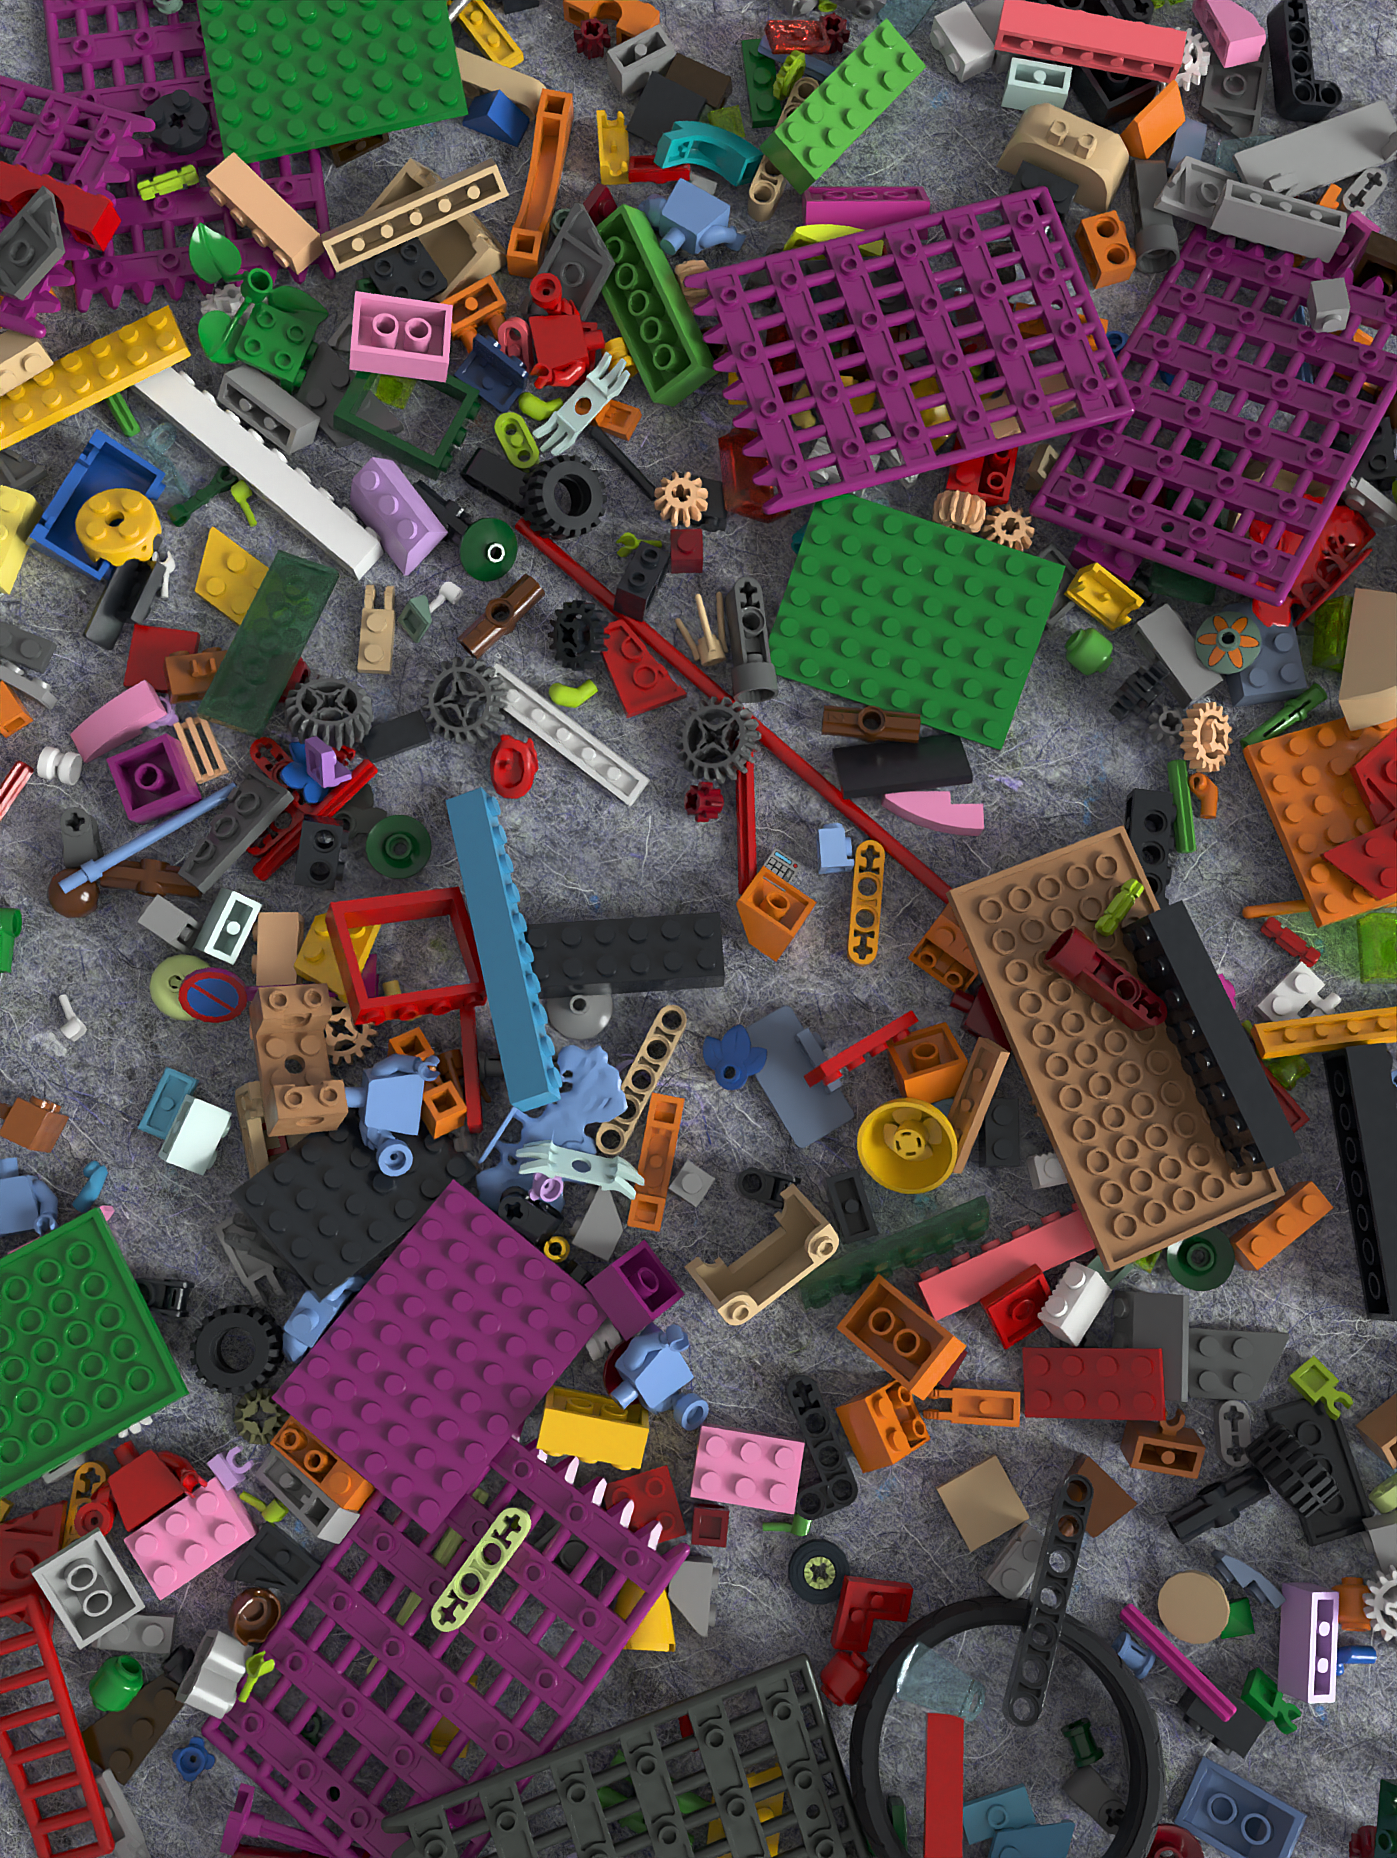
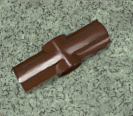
M525 573L501 597L491 600L486 606V611L457 638V641L471 657L478 660L503 635L513 632L517 622L545 596V591L534 578ZM499 612L509 614V617L504 621L493 619Z
M824 705L821 735L859 738L867 743L877 740L918 743L921 719L920 714L883 711L876 706H867L860 709ZM866 719H873L878 723L879 727L875 730H870L864 727L862 722Z
M141 859L140 862L123 860L102 872L103 876L100 877V886L104 888L130 890L149 897H156L157 894L163 898L166 895L200 899L202 897L201 892L178 875L181 867L171 866L169 863L159 860Z

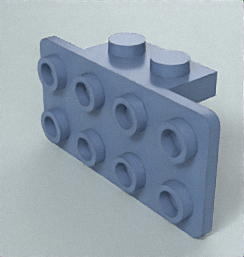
M784 1005L745 1028L750 1037L751 1048L762 1047L767 1049L766 1063L759 1073L754 1074L798 1148L807 1147L853 1119L854 1112L840 1090L842 1086L840 1079L843 1076L827 1086L821 1081L811 1088L804 1079V1075L827 1061L823 1053L826 1046L817 1032L811 1033L808 1027L806 1029L803 1028L790 1006Z

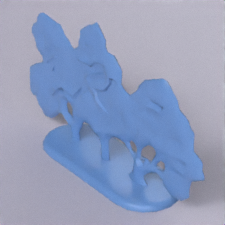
M575 1045L565 1046L558 1053L557 1061L560 1068V1076L562 1082H570L573 1086L570 1091L560 1093L561 1100H558L557 1104H547L541 1116L531 1118L514 1106L510 1107L477 1161L479 1164L483 1163L493 1147L499 1150L501 1162L496 1167L481 1171L475 1177L477 1189L480 1192L478 1199L488 1208L498 1213L502 1192L509 1187L519 1186L527 1192L533 1187L534 1173L519 1174V1168L524 1163L539 1159L515 1156L516 1151L523 1148L524 1144L552 1140L556 1146L595 1155L594 1139L584 1134L586 1124L611 1121L627 1110L626 1097L621 1090L622 1080L619 1076V1070L608 1064V1053L602 1050L600 1045L588 1050L581 1049ZM566 1070L573 1073L572 1077H564L562 1075ZM512 1117L523 1124L521 1141L518 1144L503 1143L499 1140ZM509 1155L517 1160L516 1165H511L507 1161ZM580 1160L572 1162V1167L576 1171L581 1173L590 1171V1167L586 1162ZM562 1177L561 1179L562 1182L570 1181L572 1183H578L581 1186L588 1184L586 1182L577 1181ZM563 1191L556 1200L546 1202L560 1213L566 1204L563 1198Z

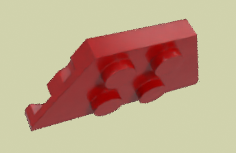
M1397 819L1319 854L1322 860L1326 863L1330 862L1344 873L1343 876L1351 882L1359 884L1364 889V892L1376 901L1397 893Z
M61 1500L0 1523V1603L29 1593L38 1594L51 1636L53 1633L55 1610L30 1569L62 1549L67 1500ZM27 1610L7 1616L18 1624L23 1621L32 1627Z

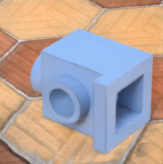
M841 823L823 825V829H818L816 834L818 873L851 872L854 867V859H847V856L852 855L851 838L845 837V829Z

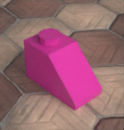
M1358 210L1351 213L1346 221L1345 235L1329 263L1323 262V276L1330 278L1338 270L1350 267L1371 231L1379 233L1381 228Z

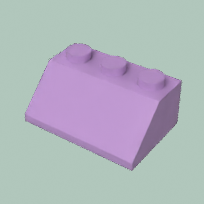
M372 457L352 479L349 504L365 525L373 529L380 536L381 546L404 576H408L448 534V531L393 460Z

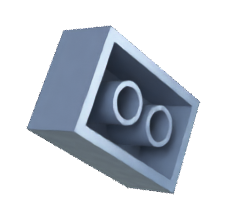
M1252 602L1225 605L1220 612H1240L1251 618L1259 628L1262 640L1260 652L1249 667L1241 672L1226 674L1232 707L1286 701L1290 698L1295 699L1307 689L1296 631L1292 627V612L1291 622L1288 627H1279L1274 624L1271 627H1266L1252 612ZM1225 635L1222 638L1225 644H1231L1235 640L1232 635Z

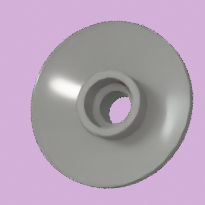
M610 994L548 998L547 1002L548 1016L554 1028L562 1035L577 1040L594 1037L603 1031L608 1025L613 1011ZM576 1000L585 1001V1009L576 1011L573 1008L574 1002Z

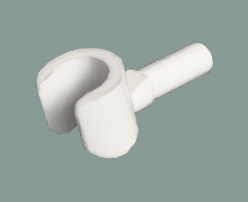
M157 551L152 555L153 561H158L167 567L163 576L164 582L160 588L161 598H168L169 573L175 569V561L169 551L167 552L168 558L164 562H160Z
M445 582L439 590V595L429 604L430 614L443 604L445 600L456 604L463 595L461 588L452 582Z
M63 994L58 998L68 1022L60 1029L68 1039H72L75 1042L85 1034L87 1028L76 1017L67 995Z

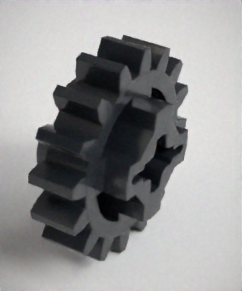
M585 600L564 602L563 609L555 610L557 620H550L549 622L554 627L553 632L548 633V637L553 638L554 641L549 646V649L557 651L554 659L555 661H563V668H571L572 671L593 669L594 662L603 661L600 652L608 651V647L604 645V640L609 639L610 635L604 633V628L609 623L608 621H601L604 612L602 610H595L594 603H588ZM581 615L582 617L581 619L576 618V616Z
M1160 661L1153 664L1149 670L1140 667L1114 693L1118 701L1111 706L1109 712L1119 722L1132 712L1136 716L1140 715L1165 690L1160 684L1167 678L1170 671Z

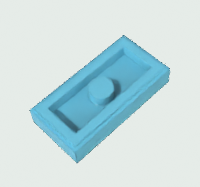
M166 1067L137 1129L165 1140L186 1094L193 1096L200 1080Z
M1023 1783L963 1803V1829L969 1845L992 1838L996 1829L1009 1827L1017 1829L1036 1823Z

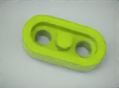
M514 412L501 414L496 419L494 425L497 440L509 464L525 473H529V469L540 462L539 449L524 419L519 414ZM509 429L516 430L514 435L506 434ZM524 455L530 457L526 462L520 461L519 458Z

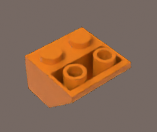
M948 903L913 949L908 959L952 992L956 988L965 992L977 977L979 971L952 907Z
M895 1379L858 1394L835 1408L862 1473L893 1465L931 1440L926 1425L912 1398V1393Z

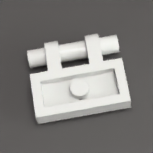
M1301 961L1253 1008L1267 1022L1301 1018L1297 1013L1306 1004L1313 1009L1307 1017L1332 1015L1335 1013L1334 1008L1342 1000L1333 992L1325 999H1322L1317 993L1325 984Z

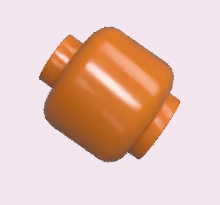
M1341 1578L1342 1584L1331 1588V1590L1339 1592L1338 1624H1341V1629L1346 1631H1371L1369 1622L1372 1619L1367 1618L1363 1611V1608L1370 1605L1364 1602L1362 1594L1372 1593L1367 1585H1364L1363 1578Z

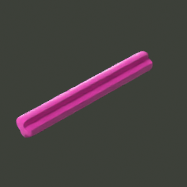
M1127 1604L1120 1611V1619L1222 1721H1228L1235 1714L1236 1707L1133 1604Z

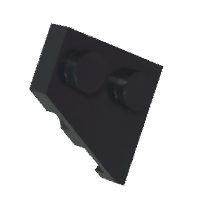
M267 1521L223 1578L227 1581L234 1582L237 1580L255 1584L254 1586L275 1588L281 1592L298 1595L321 1567V1562L276 1524Z

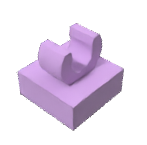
M241 1445L231 1449L228 1453L223 1451L207 1462L210 1469L227 1491L245 1480L246 1477L243 1473L250 1470L254 1465L252 1460L245 1463L244 1466L236 1463V1455L244 1449Z

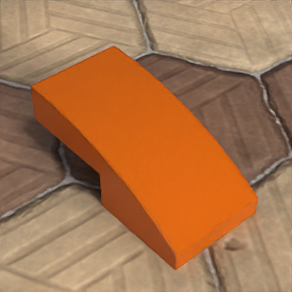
M581 398L576 402L575 411L577 414L585 415L590 411L592 406L590 399ZM611 399L589 424L594 427L599 426L604 432L629 441L642 414L639 408Z

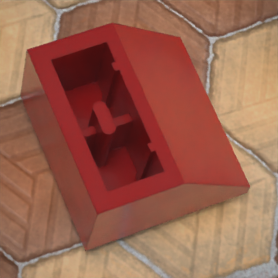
M957 435L954 438L951 451L962 449ZM1018 447L948 466L943 492L946 490H959L960 492H969L971 495H978L980 499L986 502V507L1007 504Z

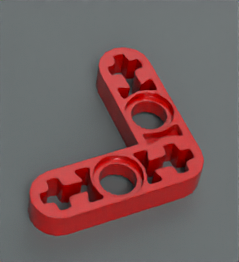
M260 737L251 744L250 756L269 779L289 792H293L292 796L295 799L281 812L289 813L292 816L290 826L285 829H279L275 826L274 820L269 827L278 836L273 838L265 829L259 836V838H262L269 833L263 839L265 846L261 849L257 846L251 848L254 845L253 842L246 849L250 855L256 858H263L304 818V814H308L319 804L314 803L310 806L305 803L301 806L304 800L296 789L279 782L278 776L281 770L294 761L273 739L268 737ZM261 748H272L270 753L278 763L273 766L266 757H261L262 754L259 751Z

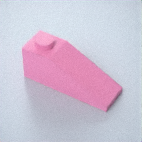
M1232 0L1193 1L1192 11L1224 68L1259 61L1262 46H1264L1266 41V34L1254 14Z

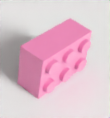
M355 291L349 370L446 382L453 305Z
M703 1422L699 1430L690 1497L794 1514L805 1443L800 1438Z
M217 1477L208 1481L206 1488L201 1486L193 1492L195 1495L194 1499L186 1496L123 1539L160 1601L259 1532L258 1527L239 1499L234 1488L227 1491Z

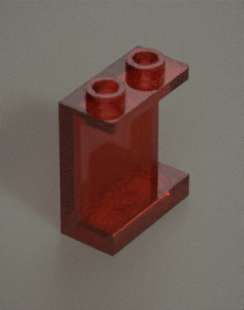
M735 427L730 430V433L718 438L725 510L765 524L791 514V509L770 515L763 512V504L774 497L773 486L756 485L752 483V477L766 467L768 461L765 457H751L742 454L743 446L755 439L758 433L749 430V428Z

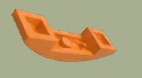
M652 1092L637 1170L638 1174L645 1179L644 1186L635 1183L634 1190L636 1195L635 1199L631 1200L627 1226L660 1232L685 1102L684 1098Z

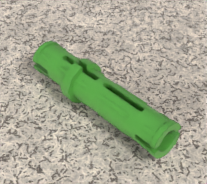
M1315 683L1296 699L1290 698L1284 703V708L1240 740L1242 749L1248 745L1278 737L1294 723L1305 720L1307 713L1321 702L1327 700L1328 696L1325 690Z

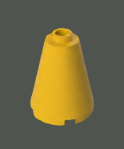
M628 1578L619 1591L614 1611L626 1620L645 1591ZM667 1586L623 1649L676 1652Z

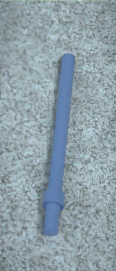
M233 782L100 859L93 861V859L80 866L81 869L58 882L59 886L66 894L87 881L90 883L103 876L102 872L226 802L234 787L237 788Z

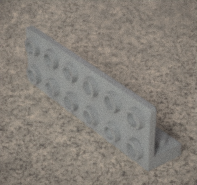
M1380 100L1235 153L1232 161L1244 184L1294 198L1361 173L1367 168L1377 167L1396 160L1397 124L1386 102Z

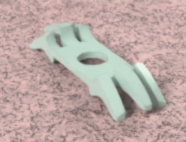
M606 351L598 366L586 376V381L558 411L553 412L544 425L532 433L538 439L557 428L554 434L539 448L543 453L554 448L551 453L557 456L572 446L577 436L613 397L620 394L630 376L627 370L623 372L627 363L623 358L603 378L612 358ZM581 398L590 399L592 404L590 411L585 415H579L575 411L576 402Z
M552 1140L524 1144L523 1148L518 1149L515 1155L517 1157L539 1159L520 1165L519 1174L542 1173L551 1179L556 1175L602 1186V1191L617 1190L632 1200L635 1199L636 1191L625 1180L644 1186L645 1179L638 1174V1171L619 1156L605 1158L554 1145ZM577 1160L584 1161L589 1165L590 1171L586 1173L578 1172L572 1167V1162Z

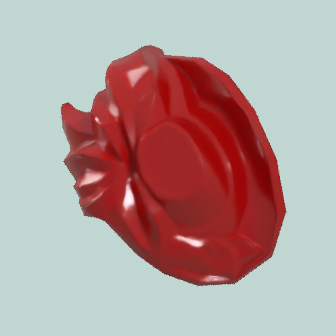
M503 734L500 735L501 741L494 748L490 758L491 781L497 794L506 799H517L526 795L531 789L534 775L539 769L537 752L534 749L531 738H528V741L524 743L511 735Z

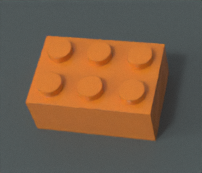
M879 1274L836 1327L909 1392L923 1401L966 1347L963 1342Z

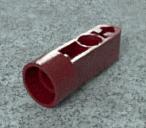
M1071 926L1066 929L1048 949L1043 960L1047 966L1066 981L1070 980L1131 1030L1143 1031L1165 1021L1167 1007L1164 1001L1097 947L1098 945L1077 927ZM1116 988H1119L1122 998L1118 995Z

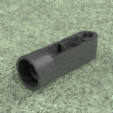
M1164 159L1132 160L1129 168V189L1135 230L1133 244L1136 252V267L1141 272L1149 274L1167 271L1171 266L1176 265L1180 259L1177 231L1173 226L1172 214L1154 208L1156 199L1168 181Z
M745 576L736 581L725 598L733 660L731 680L735 701L758 703L776 697L778 695L775 665L771 663L762 588L756 579ZM742 622L748 623L752 630L745 628Z

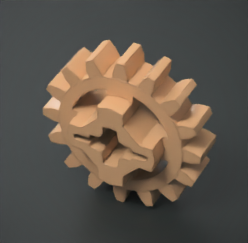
M1216 702L1193 704L1192 709L1186 710L1188 718H1184L1181 721L1184 725V731H1179V735L1184 737V742L1180 744V748L1185 751L1183 758L1184 760H1190L1189 768L1196 769L1199 773L1219 771V766H1225L1226 764L1224 756H1230L1231 754L1228 744H1232L1233 740L1228 737V733L1231 732L1232 727L1227 723L1228 715H1222L1223 707L1216 706Z
M329 997L332 1011L338 1008L343 1009L341 1013L332 1015L325 1026L328 1060L332 1056L333 1064L339 1066L342 1058H344L347 1064L352 1065L354 1055L364 1059L365 1054L362 1050L365 1047L374 1048L369 1039L370 1037L378 1036V1032L371 1029L374 1023L363 1024L362 1034L359 1033L357 1026L354 1025L349 1004L338 1000L337 997ZM330 1023L344 1025L353 1036L344 1035L343 1033L338 1034ZM356 1044L348 1050L337 1051L341 1049L342 1045Z

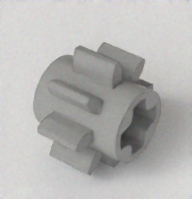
M1164 705L1159 710V715L1152 712L1148 717V720L1153 724L1145 730V733H1151L1154 738V745L1158 742H1165L1167 748L1174 744V738L1179 741L1184 738L1179 735V731H1182L1181 728L1184 726L1181 722L1182 717L1179 714V708L1172 711L1168 710L1167 706Z

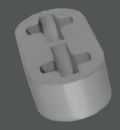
M1375 167L1367 168L1345 192L1337 210L1347 213V218L1357 210L1364 215L1387 185L1388 178L1384 171ZM1370 181H1373L1375 185L1368 191L1365 186ZM1356 198L1359 199V204L1354 208L1349 205Z
M1221 1400L1214 1409L1217 1455L1225 1464L1241 1467L1249 1462L1245 1452V1448L1251 1444L1249 1413L1244 1404L1239 1401ZM1230 1406L1232 1410L1237 1411L1239 1414L1238 1418L1233 1419V1430L1231 1429L1230 1420L1224 1419V1413L1230 1411ZM1232 1435H1234L1235 1445L1241 1447V1453H1236L1235 1459L1226 1452L1227 1448H1231L1233 1445Z

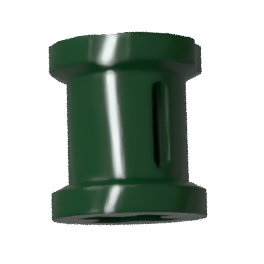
M1081 1718L1061 1728L1062 1735L1068 1738L1075 1757L1073 1761L1077 1767L1095 1763L1104 1756L1103 1749L1097 1746L1090 1730L1092 1724L1088 1718Z

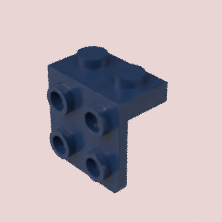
M477 333L473 338V350L454 373V377L480 390L479 398L499 414L506 413L527 387L529 376L527 371H525L527 366L516 356L512 355L509 358L500 351L501 345L491 336L485 335L483 337Z

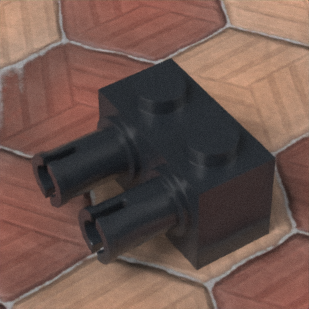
M1023 160L1008 194L1038 186H1046L1063 224L1076 197L1079 185ZM1039 200L1033 201L1038 215H1043ZM1049 226L1044 228L1047 238L1051 233Z

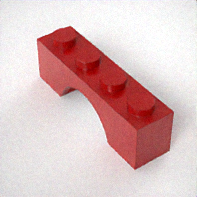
M0 161V214L14 218L44 185L54 194L57 210L64 212L63 222L75 241L104 252L122 221L114 209L113 202L102 194L93 195L85 192L74 184L66 185L60 183L47 174L38 175L30 172L22 165H11Z

